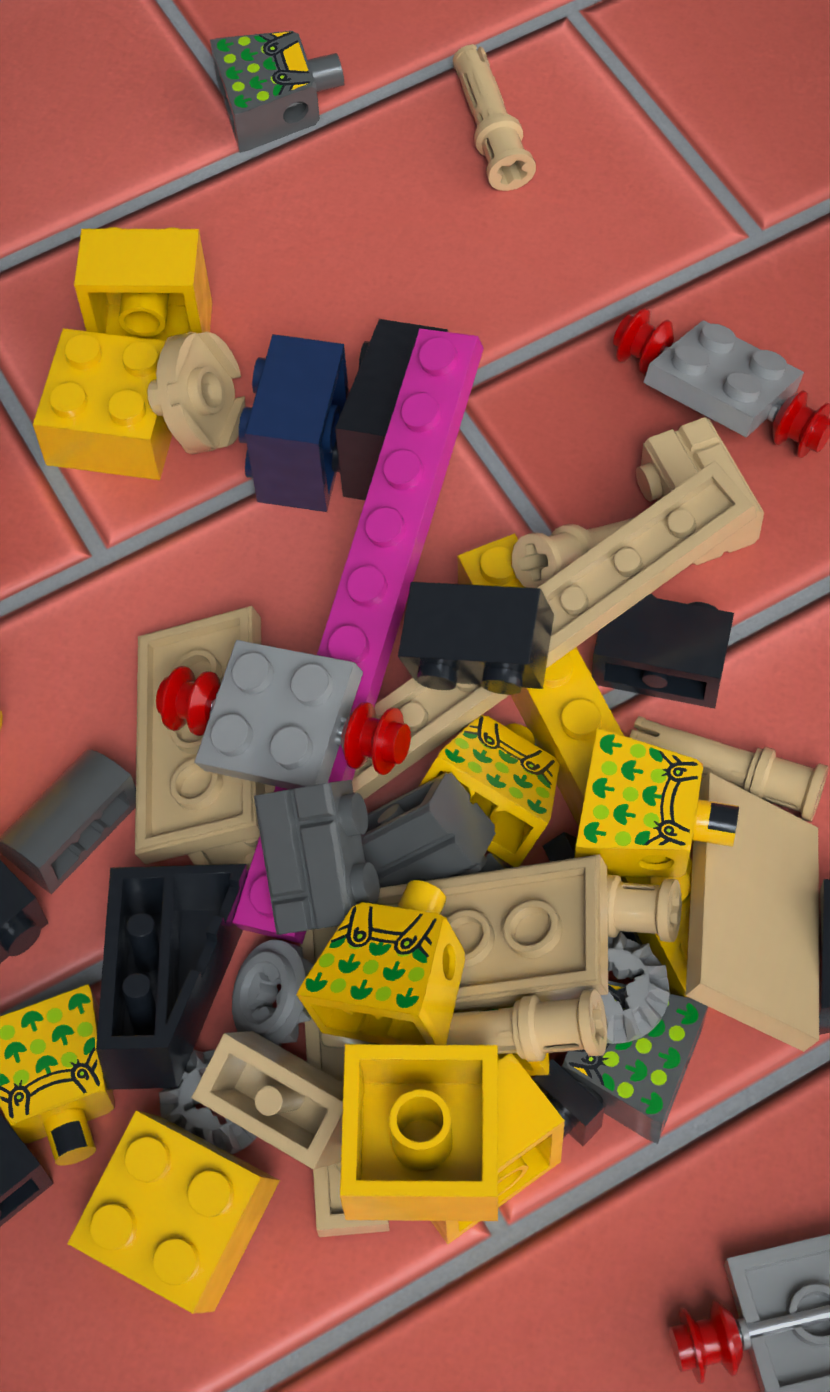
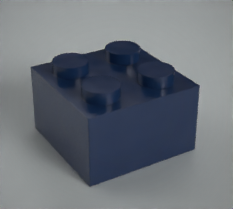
M272 334L266 358L258 357L254 366L252 388L256 396L253 406H245L243 408L239 422V442L247 444L248 448L245 459L246 477L253 478L257 502L327 512L337 472L332 471V456L336 442L335 427L349 395L344 344Z

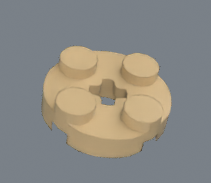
M189 332L167 338L158 359L157 379L151 381L148 386V401L152 411L156 415L164 417L170 432L188 454L209 452L217 448L227 447L238 438L240 417L245 407V396L235 398V388L232 381L234 378L241 377L238 363L227 344L214 333L203 332L197 334L196 332Z

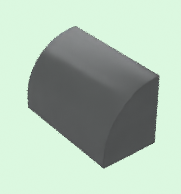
M86 750L0 836V853L52 895L136 808V788L131 774L105 755L94 750Z

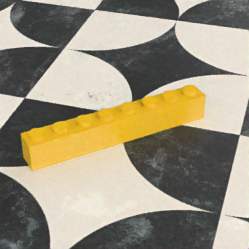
M515 533L457 555L458 584L526 588L517 579L512 567V552L515 543L518 541ZM575 647L546 668L543 689L522 688L520 693L513 694L511 697L527 728L533 733L536 745L554 756L559 762L557 786L579 826L596 729L607 730L623 736L624 734L577 647ZM690 857L686 875L680 877H621L623 883L661 885L664 879H676L679 881L682 909L676 940L674 942H664L660 940L658 934L638 932L637 934L642 944L648 943L652 953L660 963L666 965L670 994L687 997L686 980L692 860Z

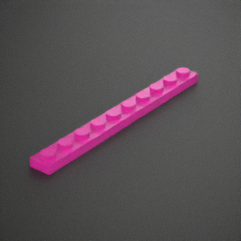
M419 328L317 652L319 656L355 662L363 671L350 714L362 702L371 703L375 708L409 596L410 584L414 580L484 350L478 336ZM341 745L339 746L328 783L353 780L356 769H352L347 765ZM275 786L274 792L290 789ZM259 837L232 923L241 930L303 944L306 931L276 935L261 837Z

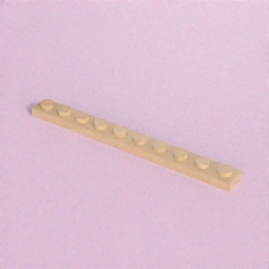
M716 460L538 587L542 590L554 613L546 668L757 517L754 504ZM411 678L375 704L377 718L380 719L389 708H398L403 715L404 724L410 727L411 742L405 760L401 764H396L388 774L381 775L375 771L372 759L368 758L361 768L355 770L352 780L353 792L359 793L363 799H366L509 695L493 693L484 689L481 685L457 683L456 688L452 690H435L424 687L415 681L414 678ZM265 784V794L274 792L275 786ZM259 837L191 853L188 856L194 865L246 864L248 872Z

